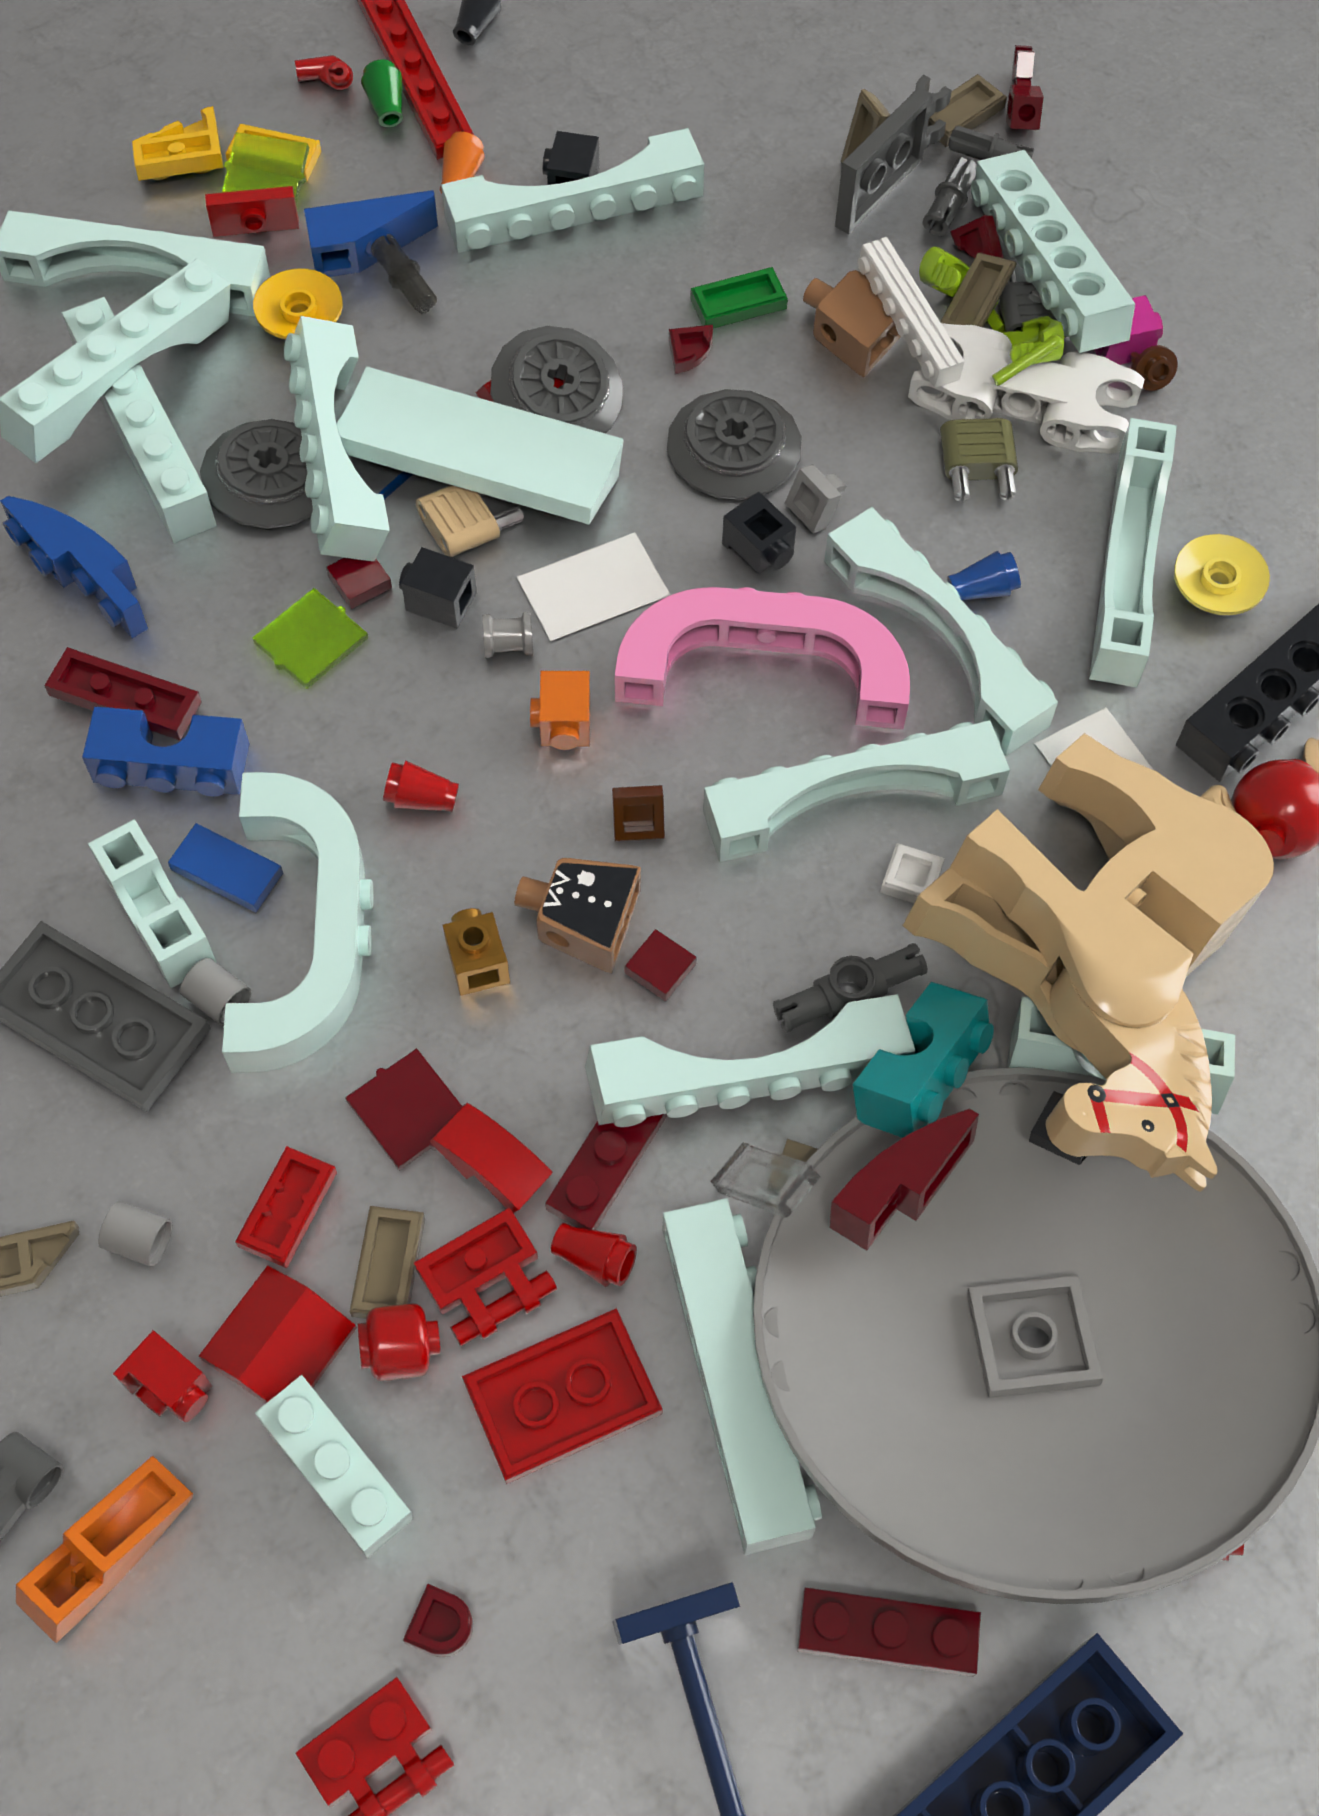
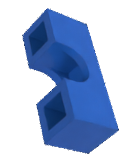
M94 706L82 756L93 783H99L102 786L115 789L122 788L125 785L148 787L151 790L162 793L171 792L175 789L197 791L202 795L211 797L223 794L240 795L242 773L245 770L250 745L242 719L192 715L189 731L180 742L172 746L159 747L152 745L153 734L143 710Z

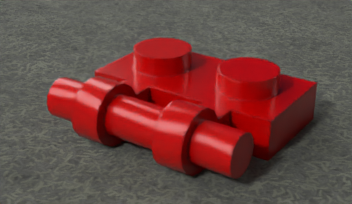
M510 1207L414 1262L418 1275L442 1315L460 1304L466 1310L468 1317L450 1327L460 1346L465 1345L478 1336L483 1340L498 1332L496 1327L498 1324L522 1310L526 1314L541 1306L540 1300L557 1290V1286L547 1270L531 1280H528L522 1271L523 1267L538 1259V1254ZM506 1279L512 1291L485 1306L478 1294Z
M398 1677L394 1678L295 1753L329 1807H333L348 1794H352L359 1807L348 1816H389L416 1794L420 1793L424 1797L438 1786L435 1780L454 1766L453 1761L442 1745H439L422 1759L417 1754L413 1745L430 1733L432 1729ZM397 1758L405 1772L375 1794L367 1780Z

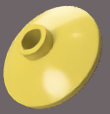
M1210 534L1195 538L1182 548L1174 565V578L1181 594L1197 608L1212 614L1237 615L1247 612L1261 602L1269 587V569L1262 555L1249 543L1230 535Z

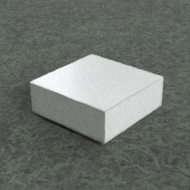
M897 843L880 893L914 904L918 895L939 877L945 858Z

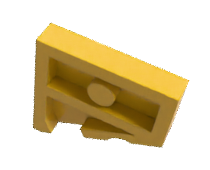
M213 106L201 109L202 120L183 128L182 123L177 120L164 126L158 132L149 133L133 140V155L138 180H163L174 175L187 173L204 174L214 169L224 168Z

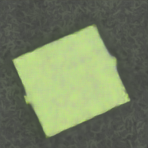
M236 132L230 159L224 163L227 172L222 193L293 186L295 202L297 203L300 186L306 182L303 173L310 148L308 143Z
M313 588L252 638L253 642L274 660L276 669L286 670L308 689L368 639V633L347 616L343 606H335L317 589Z

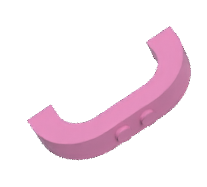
M706 587L685 590L663 598L646 609L629 627L619 648L615 669V702L663 706L666 679L672 665L682 655L691 650L706 646H720L814 655L829 659L840 665L850 675L855 684L857 692L855 725L904 729L910 695V674L905 655L895 637L881 622L864 610L843 601L806 596L798 592L775 593L757 591L748 587L738 589Z

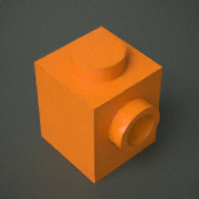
M540 671V698H531L530 725L531 728H540L541 746H552L560 750L590 747V671Z

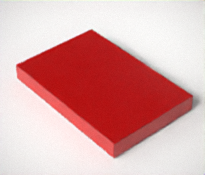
M617 1308L462 1376L506 1485L663 1414L660 1402Z

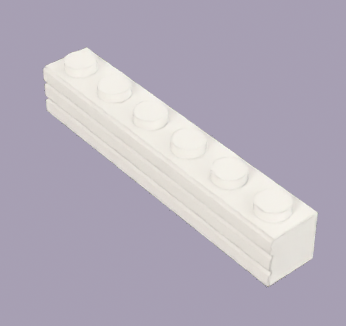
M884 237L880 240L863 244L857 261L858 268L861 274H865L870 282L872 292L878 295L883 303L885 313L891 316L898 334L901 337L903 336L907 342L910 354L918 360L924 377L930 380L934 388L960 380L965 362L889 239Z

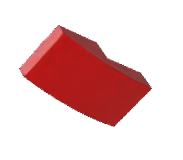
M469 1103L464 1104L429 1141L466 1179L475 1176L506 1209L510 1207L513 1213L520 1210L553 1173L522 1142L496 1121Z

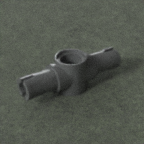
M915 943L909 944L907 947L877 960L873 957L863 959L862 957L852 955L842 957L833 964L830 974L814 980L813 987L782 1000L774 1001V1012L778 1021L784 1019L781 1022V1027L788 1033L794 1028L826 1015L830 1019L836 1017L848 1002L887 995L888 988L919 975H925L928 970L927 963L923 954L915 956L920 952L919 947ZM845 982L855 983L862 991L848 993L842 990L839 985Z

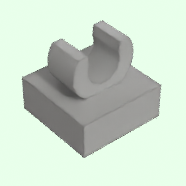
M812 464L799 469L784 503L812 533L827 528L842 496L840 492L845 491L847 486L835 474L824 476Z

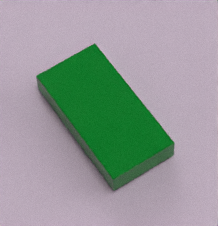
M773 267L693 287L690 291L691 302L702 326L713 325V329L785 310L788 303L786 293Z

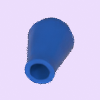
M995 551L960 572L947 576L948 583L954 586L962 601L1011 596V591L1021 588L1018 567L1011 552L1000 554L999 551Z

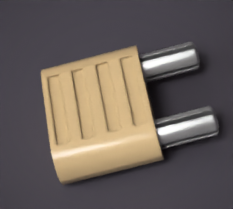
M453 485L416 499L415 502L421 520L442 552L449 557H454L499 538L501 530L524 520L523 511L519 506H515L493 516L481 498L485 494Z

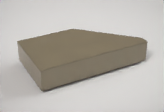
M69 1221L0 1237V1297L38 1289L78 1237L79 1226L76 1222Z

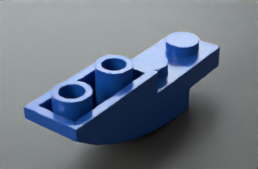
M11 496L0 500L8 518L3 522L6 532L18 547L23 544L27 545L31 550L28 554L32 562L44 577L51 573L63 588L75 582L86 597L94 594L100 601L97 605L112 627L120 624L132 639L148 629L139 601L131 594L132 591L137 589L128 561L109 542L76 519L53 508Z

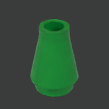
M381 59L370 62L363 70L361 85L377 114L379 124L386 128L395 127L403 121L402 74L395 67L394 63L389 60Z

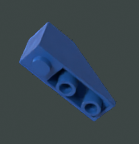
M434 190L304 209L314 268L328 277L360 273L438 227Z

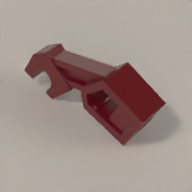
M1015 45L1012 67L1013 85H1010L1006 118V122L1011 129L1040 130L1044 96L1040 86H1031L1035 52L1032 51V46Z

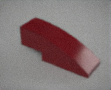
M969 1108L938 1119L906 1135L879 1153L855 1174L832 1200L829 1228L867 1251L897 1210L917 1221L973 1144L979 1114Z

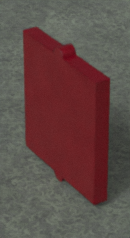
M417 1048L386 1070L384 1068L377 1069L376 1077L345 1097L346 1102L399 1171L428 1150H437L429 1141L462 1107Z

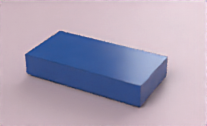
M195 823L168 861L171 871L257 913L283 875L281 865Z

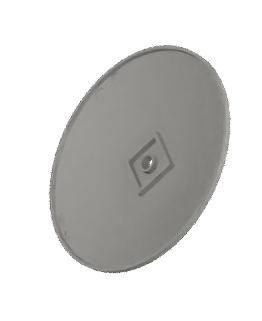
M1023 1067L970 1071L967 1073L962 1086L952 1090L943 1103L938 1119L969 1108L977 1112L979 1117L973 1144L917 1221L897 1210L867 1251L829 1228L831 1202L855 1174L879 1153L902 1138L862 1124L856 1116L832 1134L808 1159L790 1183L779 1203L762 1245L756 1273L753 1309L756 1354L763 1386L774 1417L793 1454L814 1484L832 1504L872 1540L904 1561L930 1574L980 1593L1037 1603H1102L1144 1595L1177 1584L1215 1565L1242 1546L1268 1522L1293 1490L1313 1454L1319 1437V1273L1310 1250L1292 1216L1272 1188L1241 1155L1210 1130L1208 1131L1206 1143L1217 1166V1174L1213 1179L1205 1177L1206 1187L1201 1192L1193 1189L1174 1173L1151 1178L1147 1170L1141 1169L1121 1157L1088 1156L1081 1165H1078L1029 1142L1031 1131L1053 1091L1065 1094L1071 1086L1077 1083L1103 1085L1106 1080L1090 1075ZM1028 1326L1038 1327L1047 1334L1049 1343L1041 1348L1029 1347L1021 1341L1018 1332Z

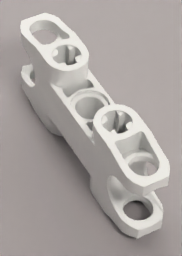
M945 323L941 324L965 361L960 380L935 388L942 391L941 394H930L921 388V386L934 388L930 380L924 377L922 369L913 373L908 398L918 406L933 411L946 419H990L994 412L1041 424L1040 434L1042 438L1054 446L1077 452L1107 454L1120 452L1129 422L1121 416L1105 411L1101 406L1128 408L1137 405L1144 383V378L1139 373L1119 365L1106 357L1073 351L1063 355L1059 364L1045 362L1030 365L1003 384L997 386L992 375L1012 362L1009 355L1012 343L1009 338L996 330L976 325ZM1113 382H1122L1124 384H1127L1131 389L1125 391L1119 390L1117 388L1109 386V384ZM1096 430L1110 431L1118 435V437L1106 438L1098 434Z

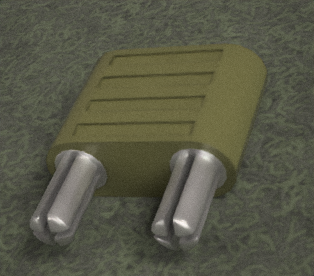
M1003 418L956 419L947 421L941 426L940 433L945 473L947 478L952 480L955 500L960 501L961 495L963 501L969 499L970 489L968 480L998 479L1000 498L1006 500L1008 494V500L1016 496L1014 475L1018 472V463L1012 423L1009 420Z

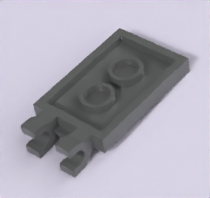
M923 75L917 81L915 91L842 162L835 227L850 234L922 161L924 150L944 136L946 122L939 119L934 125L928 126V121L935 112L943 110L950 103L951 89L944 86L938 93H930L931 78Z

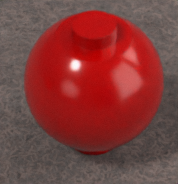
M1298 759L1272 760L1254 767L1242 777L1233 792L1231 802L1235 811L1252 824L1262 835L1271 851L1273 859L1296 858L1310 852L1319 845V773L1311 765Z

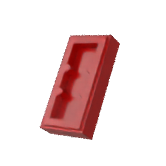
M293 186L205 194L206 208L213 237L299 229V217Z
M286 1146L235 1241L238 1248L288 1268L337 1174L335 1166Z

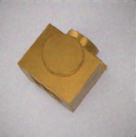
M476 908L464 909L452 916V922L442 924L460 996L510 983L508 961L503 950L493 912L482 914Z

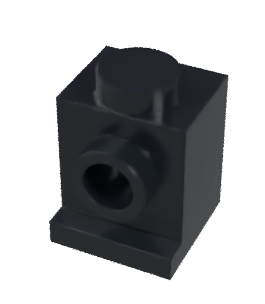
M757 492L724 515L722 544L727 549L732 547L759 574L769 566L774 570H779L793 557L796 526L760 492Z

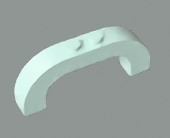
M268 772L242 773L239 818L247 841L282 840L293 842L308 849L318 859L313 961L308 974L301 984L292 992L279 999L261 1003H226L222 1053L231 1073L261 1072L286 1067L307 1058L326 1045L339 1032L351 1014L360 989L362 956H371L370 925H364V910L373 909L372 879H365L363 859L354 826L342 806L326 791L306 780L286 774Z

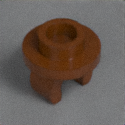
M1151 346L1140 355L1137 352H1132L1130 355V369L1136 371L1144 378L1142 388L1155 391L1162 389L1172 381L1177 372V357L1174 352L1165 346Z

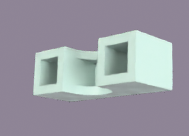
M135 819L88 843L102 874L170 988L182 983L190 969L202 959L211 958L216 962L204 932L183 898H179L157 855Z
M302 1375L255 1412L264 1428L311 1484L334 1517L367 1558L413 1520L412 1513Z

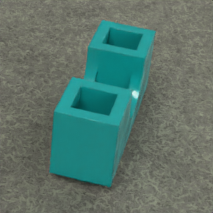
M930 982L906 1013V1022L916 1052L913 1055L903 1056L879 1049L852 1084L857 1119L862 1124L901 1138L936 1121L946 1098L954 1088L958 1089L962 1086L970 1065L979 1053L983 1054L988 1050L992 1042L994 1026L989 1022L988 999Z

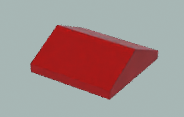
M267 1265L199 1354V1357L266 1404L301 1375L313 1388L357 1329V1326L310 1288Z

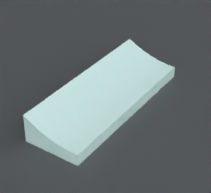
M367 366L349 404L336 423L342 445L349 456L585 524H590L619 478L623 438Z

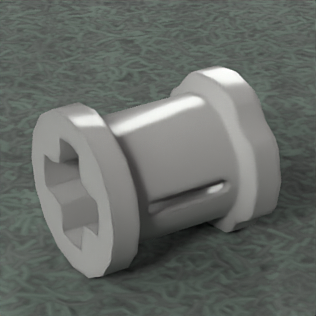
M523 612L522 617L509 619H492L490 614L482 615L485 658H492L494 653L508 651H523L526 656H533L531 612Z

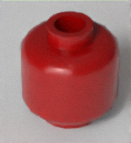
M410 1303L376 1307L368 1312L366 1323L357 1324L361 1369L370 1368L371 1374L378 1381L421 1377L429 1369L430 1356L440 1354L438 1321H426L425 1312L418 1304Z

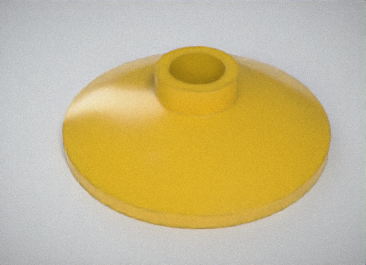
M305 268L289 269L271 276L258 288L253 301L254 314L259 325L269 334L285 340L289 333L294 334L301 316L337 322L343 307L341 291L337 284L327 275Z

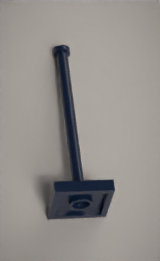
M733 1582L612 1621L619 1645L661 1632L664 1644L671 1643L720 1816H746L693 1635L699 1633L696 1620L740 1607Z

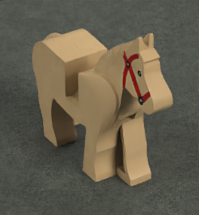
M1084 733L1056 757L1038 790L1058 805L1071 808L1082 814L1093 826L1109 858V861L1093 878L1085 891L1077 889L997 809L966 836L950 868L918 895L902 926L914 936L928 938L948 946L971 965L1022 991L1036 1005L1053 1033L1066 1045L1083 1053L1105 1077L1106 1081L1103 1085L1077 1083L1071 1086L1046 1120V1130L1051 1142L1066 1154L1076 1157H1121L1130 1161L1135 1166L1147 1170L1151 1178L1174 1173L1193 1189L1201 1192L1206 1187L1205 1177L1213 1179L1217 1174V1166L1206 1143L1212 1113L1211 1078L1202 1029L1191 1002L1182 987L1186 976L1225 943L1268 885L1274 871L1273 857L1262 835L1252 824L1235 811L1227 789L1224 786H1211L1199 797L1177 786L1159 772L1119 756Z

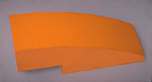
M154 1456L150 1457L63 1533V1544L16 1584V1604L55 1643L59 1642L149 1551L192 1500L193 1493Z

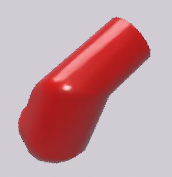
M334 55L294 60L298 82L321 80L335 90H343L348 88L353 81L352 69Z

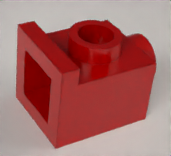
M154 1330L113 1373L125 1389L132 1395L135 1393V1396L157 1416L161 1417L168 1409L180 1421L184 1422L192 1420L203 1409L208 1400L206 1393L212 1388L204 1373Z

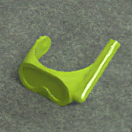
M934 246L923 256L920 263L919 276L924 284L943 294L954 297L970 267L954 255ZM993 309L987 320L993 330L1005 332L1003 321L996 310Z
M1044 316L1022 322L1021 331L1001 332L1012 343L1009 354L1012 362L993 374L992 378L996 385L999 386L1030 365L1060 360L1064 349L1062 323L1049 316Z

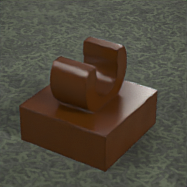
M662 785L612 788L615 841L665 838Z

